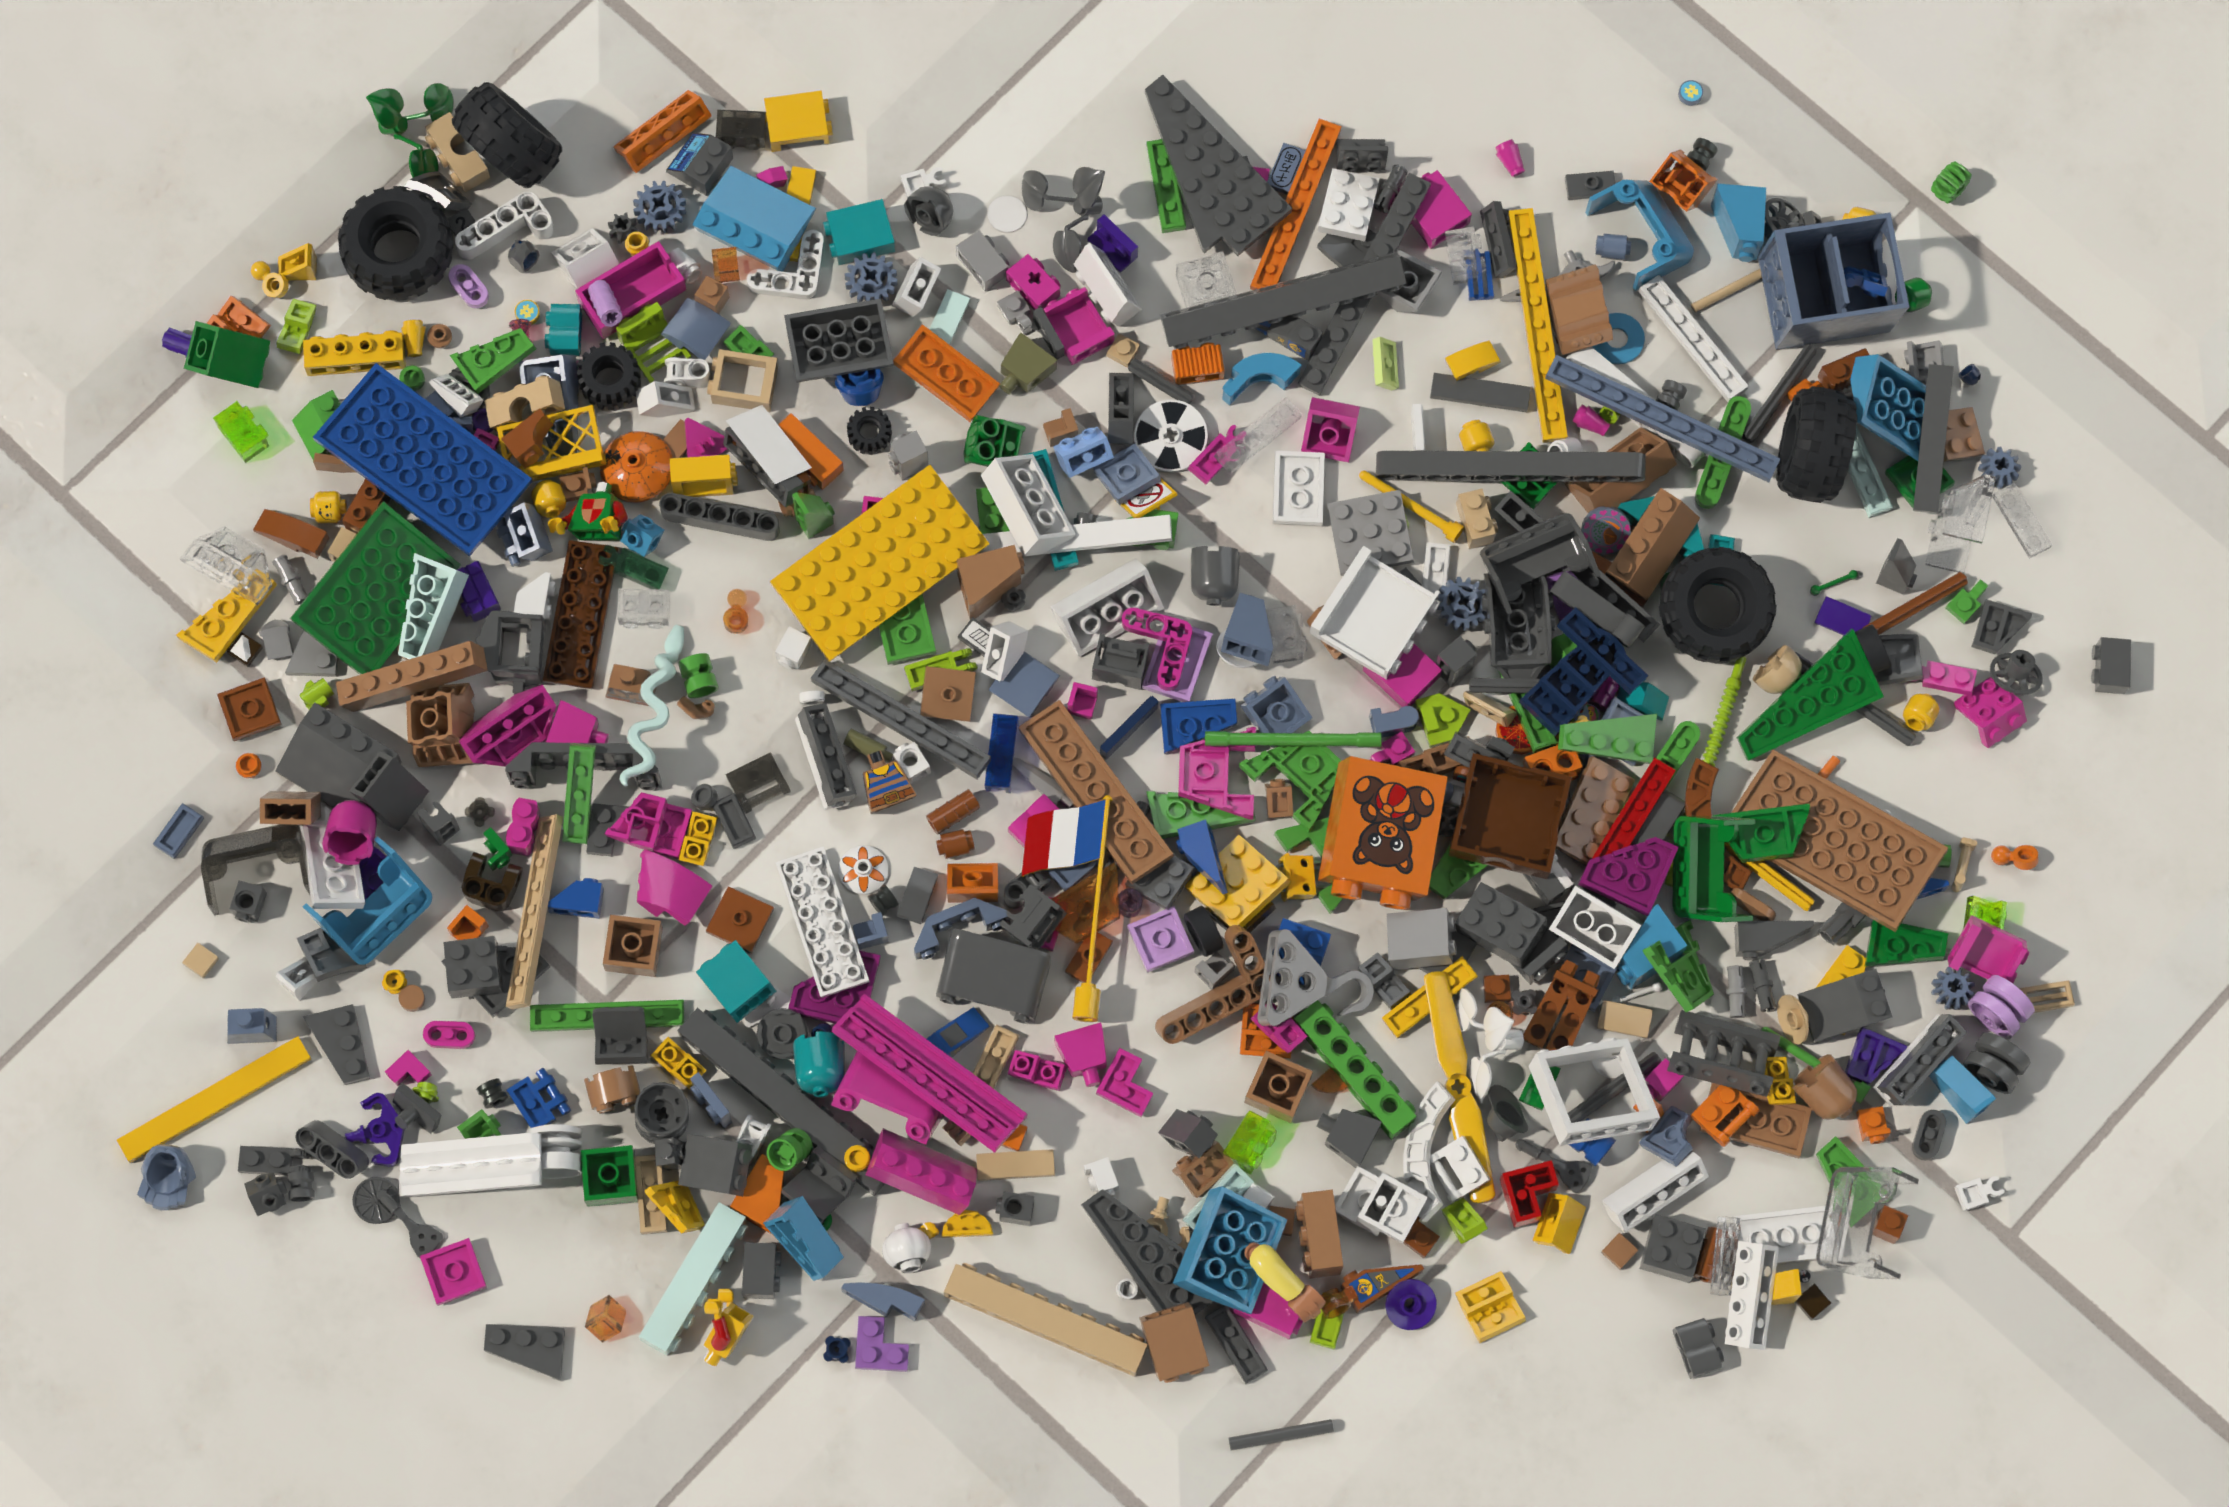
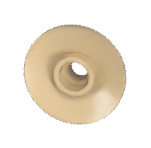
M1790 994L1782 996L1777 1005L1779 1024L1789 1041L1797 1045L1802 1044L1807 1040L1809 1033L1808 1013L1796 997Z

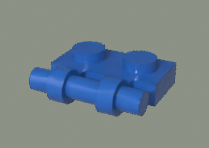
M1851 266L1843 268L1847 287L1858 285L1861 286L1865 294L1871 297H1877L1878 295L1885 297L1888 289L1885 276L1863 268L1862 270Z
M541 1068L536 1072L540 1080L537 1083L533 1084L529 1076L507 1089L508 1094L530 1128L551 1124L556 1121L551 1112L554 1109L558 1108L563 1116L571 1111L565 1094L559 1092L555 1085L554 1077L549 1075L545 1068ZM545 1089L552 1098L547 1103L539 1094V1092Z

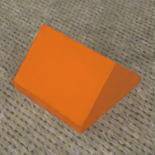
M998 863L947 864L948 903H963L973 898L985 902H998Z

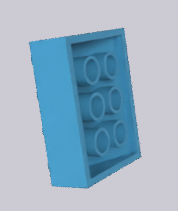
M730 165L703 203L692 225L697 231L777 271L784 272L790 256L798 245L816 208Z
M1879 354L1856 357L1850 381L1853 399L1857 407V423L1918 461L1926 385Z
M1223 1186L1210 1189L1173 1284L1195 1295L1247 1314H1252L1264 1281L1256 1274L1250 1265V1261L1245 1257V1249L1250 1243L1256 1242L1259 1245H1269L1276 1251L1288 1219Z

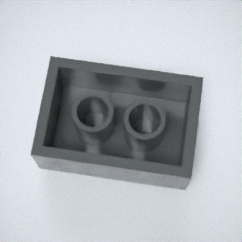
M1483 882L1479 884L1455 922L1457 932L1523 969L1548 929L1545 916Z

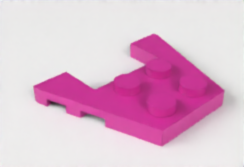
M1256 727L1246 728V731L1239 733H1256ZM1205 740L1180 746L1178 796L1253 820L1254 795L1228 794L1229 751L1255 752V745L1205 746Z

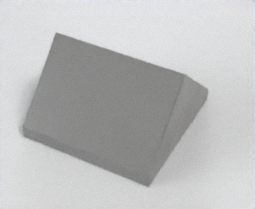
M1399 250L1398 254L1400 255L1406 284L1401 285V289L1397 291L1387 292L1385 289L1377 293L1396 312H1417L1441 276L1442 271Z

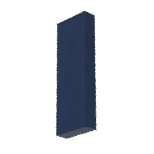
M1153 695L1100 746V755L1107 760L1158 709L1159 701Z

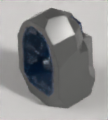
M515 240L508 253L510 264L520 273L531 269L537 263L540 256L538 249L528 240Z

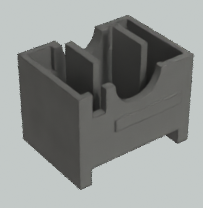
M1100 633L1092 667V680L1106 683L1110 681L1118 682L1125 687L1141 690L1149 654V643H1144L1143 645L1105 637V634ZM1104 648L1102 659H1100L1101 650ZM1140 656H1143L1141 665L1138 667Z
M1030 884L1025 892L1019 895L1025 901L1024 909L1018 914H1012L1007 911V916L1013 920L1012 924L1009 925L1002 920L999 925L1025 946L1039 950L1067 913L1057 903Z

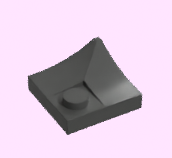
M438 171L414 177L405 185L408 189L425 193L444 209L462 211L466 208L469 209L472 205Z
M1368 229L1365 241L1326 234L1318 243L1317 248L1334 264L1341 267L1363 261L1377 234Z
M1879 635L1892 664L1891 667L1874 674L1879 686L1924 679L1918 635Z
M322 928L297 938L317 982L342 973L367 968L366 964L360 965L356 963Z

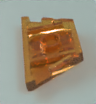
M1115 862L1103 869L1097 932L1120 919L1118 868ZM1098 872L1051 899L1067 913L1054 931L1075 944L1091 936Z

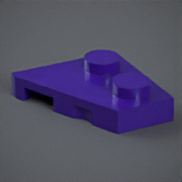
M1862 1027L1859 1029L1845 1073L1851 1079L1870 1084L1895 1058L1906 1050L1907 1046Z

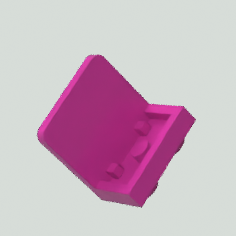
M1992 677L1974 687L1972 696L1963 695L1954 702L1955 708L1978 727L1981 743L1987 748L2001 741L2005 736L2027 722L2023 701L2013 693L2002 689L1995 683Z

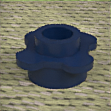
M833 1336L827 1337L825 1340L827 1345L826 1352L823 1354L824 1359L827 1362L837 1360L840 1363H846L849 1360L847 1351L851 1345L848 1338H834ZM836 1347L840 1349L838 1352L834 1350Z

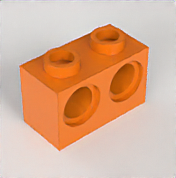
M1558 745L1526 756L1522 763L1524 768L1541 767L1547 771L1571 776V781L1579 777L1578 774L1581 773L1583 768L1577 753L1558 750ZM1567 759L1571 763V767H1562L1559 764V760Z

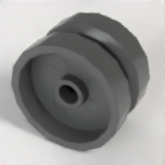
M1983 1032L1975 1044L1977 1051H1971L1963 1065L1985 1086L1997 1092L2011 1094L2019 1082L2017 1075L2025 1073L2031 1063L2030 1059L2019 1047L2007 1039L1993 1033Z

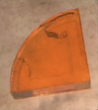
M1331 1067L1311 1084L1315 1090L1324 1093H1340L1348 1087Z

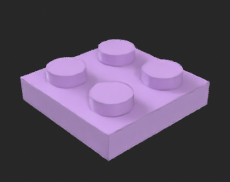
M1174 906L1170 907L1169 910L1165 909L1127 925L1147 973L1194 954L1193 947Z

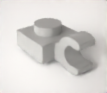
M1018 290L997 301V306L1009 325L1017 322L1024 335L1033 331L1031 327L1033 324L1027 316L1031 313L1030 308Z

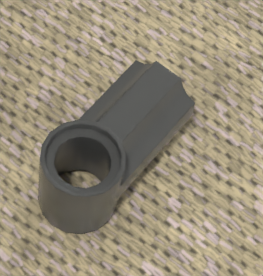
M1842 902L1835 910L1836 912L1818 931L1824 940L1835 945L1852 927L1855 928L1866 915Z

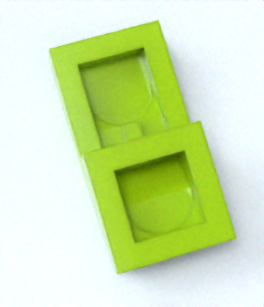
M292 299L284 317L285 324L276 342L277 348L301 354L303 340L307 339L315 315V304Z

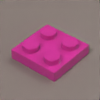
M469 1238L420 1256L437 1306L487 1288Z

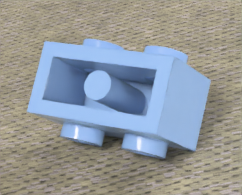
M1098 427L1087 428L1081 434L1073 438H1065L1059 444L1053 446L1059 465L1069 478L1114 458L1106 435Z

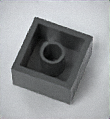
M495 936L443 942L448 993L452 999L503 992L498 942Z
M1656 1214L1651 1221L1639 1269L1690 1283L1694 1277L1706 1228Z

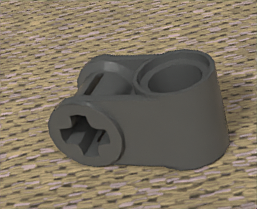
M1040 871L1021 877V872L1005 886L1004 902L1009 908L1018 909L1025 904V901L1021 898H1011L1008 894L1010 891L1017 890L1023 894L1031 884L1043 892L1049 887L1051 880L1049 878L1046 879Z

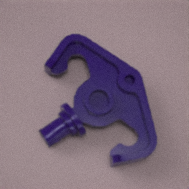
M374 1093L361 1101L360 1104L364 1110H371L376 1103L381 1104V1116L371 1120L366 1128H364V1125H360L357 1131L345 1133V1138L350 1142L360 1141L363 1144H367V1139L376 1144L386 1143L391 1151L388 1157H383L381 1154L374 1155L371 1162L374 1165L392 1167L398 1163L400 1145H402L405 1129L400 1128L396 1124L395 1118L398 1114L386 1096L382 1093Z

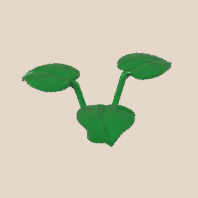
M434 83L428 86L424 93V105L427 111L409 116H402L400 114L404 107V101L401 94L395 89H380L366 96L378 122L380 132L384 135H394V139L402 140L418 149L412 150L409 156V168L412 178L429 172H437L439 164L434 151L431 149L423 150L422 145L401 134L408 128L407 120L430 115L433 122L449 112L452 114L454 102L449 87L441 83Z

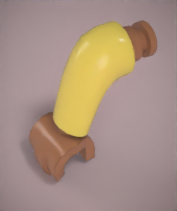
M1253 1242L1246 1247L1244 1255L1250 1261V1265L1256 1274L1274 1292L1288 1301L1290 1309L1304 1323L1311 1318L1315 1319L1321 1313L1320 1309L1326 1303L1323 1297L1312 1286L1305 1285L1271 1246L1266 1244L1259 1245Z

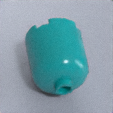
M818 1031L815 1032V1037L805 1038L803 1034L796 1038L793 1043L795 1075L798 1086L803 1091L816 1097H825L838 1089L845 1075L844 1041H840L839 1037L831 1032Z

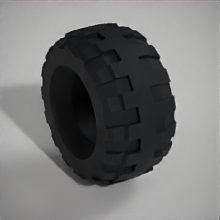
M484 82L479 87L475 86L455 108V115L452 118V125L455 130L480 155L519 186L531 188L535 183L540 184L560 161L558 158L562 153L560 142L527 110L494 84Z
M393 186V189L387 190L384 187L375 189L373 194L367 197L363 195L356 200V205L347 210L343 217V224L339 228L338 243L344 268L360 289L365 293L368 291L374 294L376 298L383 300L396 298L397 301L408 300L409 296L416 294L419 297L427 293L430 286H435L444 277L443 273L451 264L453 238L448 220L440 206L421 191H410L404 186ZM404 230L415 234L419 238V245L416 251L405 260L388 262L378 258L374 253L377 242L389 232Z
M1812 386L1809 389H1801L1794 395L1782 430L1778 454L1780 461L1777 465L1776 474L1779 489L1786 492L1789 497L1821 503L1824 500L1831 501L1836 498L1842 489L1852 458L1857 423L1856 404L1852 398L1846 397L1844 392Z
M1707 548L1687 556L1669 573L1660 593L1659 615L1667 637L1676 645L1675 647L1682 653H1686L1693 657V659L1701 662L1727 663L1748 655L1767 637L1776 616V593L1773 583L1770 582L1767 576V572L1761 565L1752 560L1751 556L1731 548ZM1708 584H1721L1730 589L1737 598L1739 614L1734 623L1727 628H1710L1703 624L1696 615L1694 609L1695 596L1702 587Z

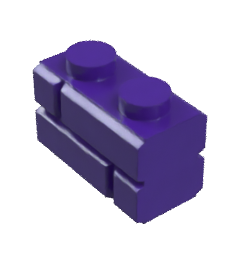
M479 561L457 569L469 575L461 594L464 602L460 603L466 617L471 615L473 621L477 622L486 618L491 611L501 610Z

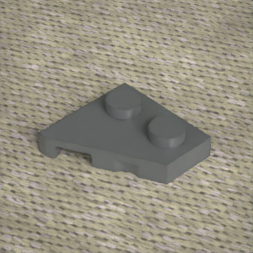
M1986 599L1971 647L1996 654L2031 619L2032 614Z

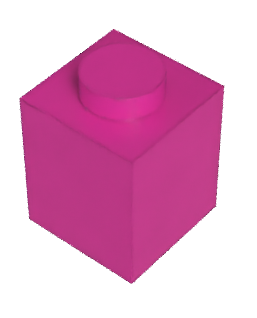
M1666 1058L1645 1078L1652 1099L1656 1098L1659 1102L1684 1077V1075L1667 1071L1669 1061Z

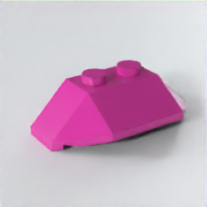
M543 685L517 693L475 721L459 740V743L473 763L505 767L532 742H542L547 738L556 704Z

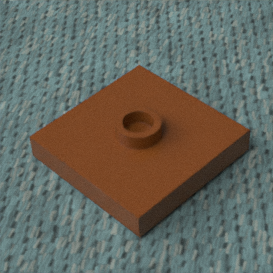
M265 677L217 694L233 741L282 725Z
M728 886L706 929V933L729 944L736 940L743 950L752 954L774 907Z

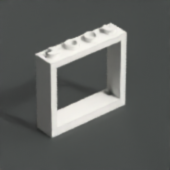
M1612 1038L1601 1043L1588 1042L1577 1047L1564 1046L1552 1051L1544 1049L1537 1052L1529 1064L1532 1077L1560 1146L1650 1131L1660 1119L1628 1038L1620 1040ZM1617 1056L1639 1112L1571 1123L1549 1067Z

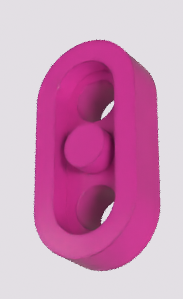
M432 1021L424 1027L423 1038L433 1048L465 1049L473 1044L475 1032L472 1026L466 1022ZM435 1032L441 1033L439 1039H433L432 1035ZM466 1033L467 1037L464 1040H459L458 1035Z

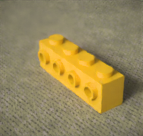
M390 330L385 331L383 334L374 335L364 332L360 333L359 336L339 334L334 336V338L314 336L309 340H303L304 368L307 376L369 372L375 363L385 370L404 369L406 367L405 341L402 332L398 333L397 331Z

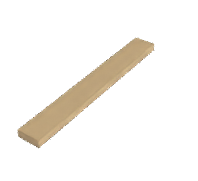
M558 814L540 817L538 821L506 1007L512 1010L530 1007L563 822V817Z

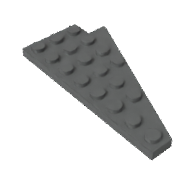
M1161 75L1145 88L1148 104L1199 244L1204 253L1222 240L1239 256L1292 213V207L1164 75Z

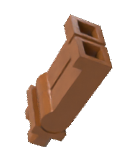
M1566 960L1560 970H1556L1553 981L1523 1034L1524 1041L1542 1049L1565 1004L1567 1006L1546 1049L1552 1051L1564 1046H1573L1590 1004L1598 992L1596 988L1600 976L1588 970L1582 982L1574 979L1573 976L1578 965Z

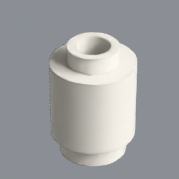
M1570 437L1552 442L1547 452H1583V449L1578 439Z

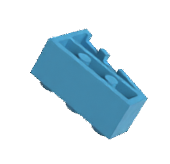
M803 1196L784 1202L763 1223L813 1281L824 1278L844 1258L840 1248L831 1239Z

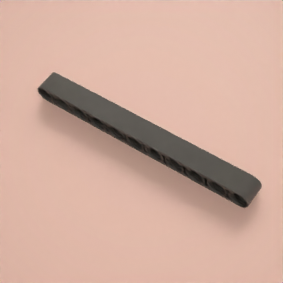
M1379 451L1376 453L1375 477L1380 480L1642 482L1645 480L1646 455L1639 452Z

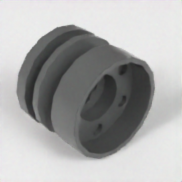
M660 1082L645 1087L637 1096L634 1106L635 1125L641 1137L649 1143L655 1144V1140L679 1139L684 1134L689 1121L688 1100L682 1090L673 1084ZM662 1113H666V1119L657 1120V1115L660 1116Z

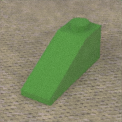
M798 492L792 495L796 521L808 539L834 524L833 515L835 512L828 501L824 503L821 497Z

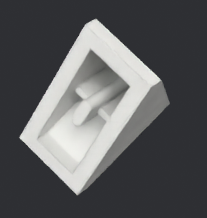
M305 957L276 974L280 984L299 1001L317 983Z

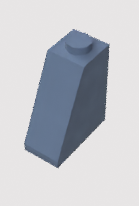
M1240 593L1224 635L1221 652L1269 666L1273 643L1264 600Z

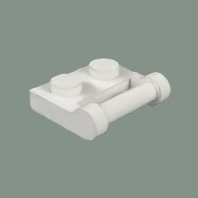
M1465 1136L1459 1137L1430 1155V1166L1448 1194L1447 1199L1450 1204L1465 1197L1491 1180ZM1446 1157L1463 1185L1459 1190L1455 1188L1442 1166L1441 1159Z

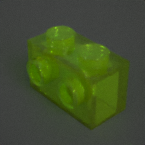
M236 401L213 417L218 429L246 463L269 447L266 439L269 435L261 424L256 426L252 421L255 417L247 406L242 408L238 401Z

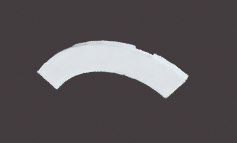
M1438 1081L1420 1103L1417 1117L1414 1123L1410 1124L1403 1157L1404 1180L1407 1182V1186L1428 1197L1418 1215L1426 1223L1444 1205L1432 1182L1430 1152L1437 1127L1448 1108L1455 1101L1444 1085Z

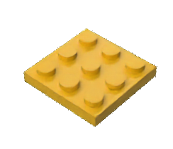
M1238 835L1218 853L1228 893L1222 894L1200 872L1188 881L1185 888L1229 928L1232 925L1244 927L1291 882L1287 876L1244 838Z

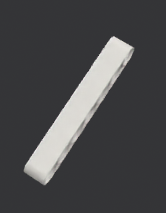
M1593 347L1571 352L1566 357L1567 360L1653 399ZM1629 418L1638 427H1642L1667 441L1673 456L1688 468H1693L1706 454Z

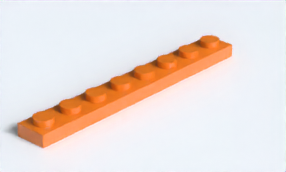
M1320 118L1318 119L1285 200L1292 207V213L1274 227L1250 285L1251 290L1279 283L1342 126Z

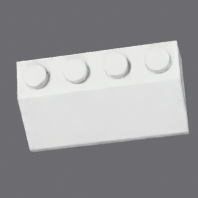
M1033 454L995 458L982 473L981 477L1023 556L1044 554L1076 535Z
M1136 558L1051 606L1059 627L1079 657L1097 647L1100 633L1105 634V637L1113 638L1126 631L1121 624L1122 614L1126 609L1138 608L1154 613L1164 609L1147 568ZM1132 615L1131 618H1126L1129 620L1130 625L1140 622L1136 620L1135 615Z

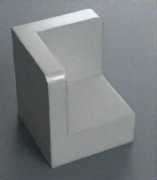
M1215 952L1207 961L1204 962L1202 960L1195 966V973L1212 990L1234 971L1235 964L1232 961L1228 963L1218 952Z

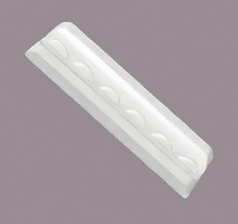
M824 846L776 862L820 997L824 998L868 983L869 978Z
M521 1133L400 1145L399 1197L541 1185V1133Z

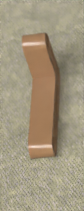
M1232 925L1226 930L1224 936L1241 975L1161 1016L1155 1024V1030L1165 1042L1169 1044L1178 1043L1260 999L1262 984L1255 987V982L1259 978H1263L1265 962L1253 936L1240 925ZM1243 934L1242 941L1235 944L1236 937ZM1253 956V961L1249 965H1245L1246 959ZM1241 989L1240 995L1232 999L1233 993ZM1218 1001L1217 1008L1211 1011L1210 1006L1212 1003ZM1196 1013V1018L1192 1022H1188V1017ZM1174 1025L1173 1031L1165 1034L1167 1027Z

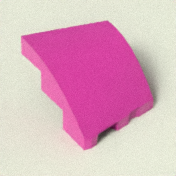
M641 792L633 801V804L625 809L611 828L606 830L605 835L640 849L679 859L693 811L668 804L666 798Z
M644 849L640 854L642 863L641 872L638 877L637 903L655 917L666 911L686 926L711 890L712 885L682 865L655 852Z

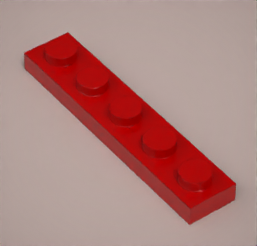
M1654 757L1592 859L1630 846L1674 775L1675 769Z

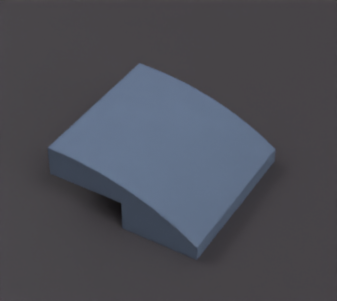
M686 298L661 335L679 349L684 346L699 359L705 360L731 323L703 304Z
M1024 651L1004 681L1000 682L995 679L989 691L1030 718L1043 698L1049 694L1060 675Z

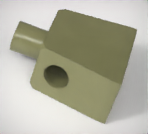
M1020 333L1001 363V373L1006 378L999 384V387L1009 395L1017 386L1028 393L1057 369V359Z

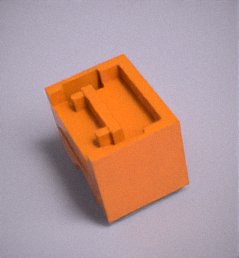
M1680 149L1669 154L1649 182L1660 191L1669 194L1675 200V203L1687 212L1698 207L1718 179L1715 176L1709 175ZM1675 161H1677V162L1675 163L1674 168H1673L1672 170H1670V167L1673 165V163H1674Z

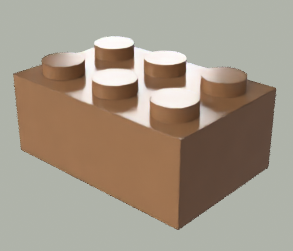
M1333 1189L1302 1193L1300 1201H1297V1206H1295L1297 1221H1302L1299 1241L1300 1246H1305L1306 1250L1304 1257H1302L1304 1272H1309V1279L1340 1275L1343 1269V1259Z

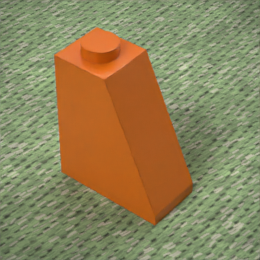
M761 1154L747 1177V1185L744 1189L743 1197L736 1195L730 1205V1209L745 1216L747 1221L772 1234L763 1223L782 1205L783 1194L781 1191L784 1187L785 1171L774 1168L769 1163L767 1156Z

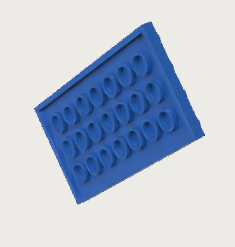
M375 363L313 436L314 441L468 556L473 554L504 517L506 512L533 482L531 477L377 363Z

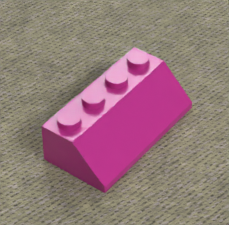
M883 1128L865 1175L960 1215L969 1206L976 1185L977 1168Z

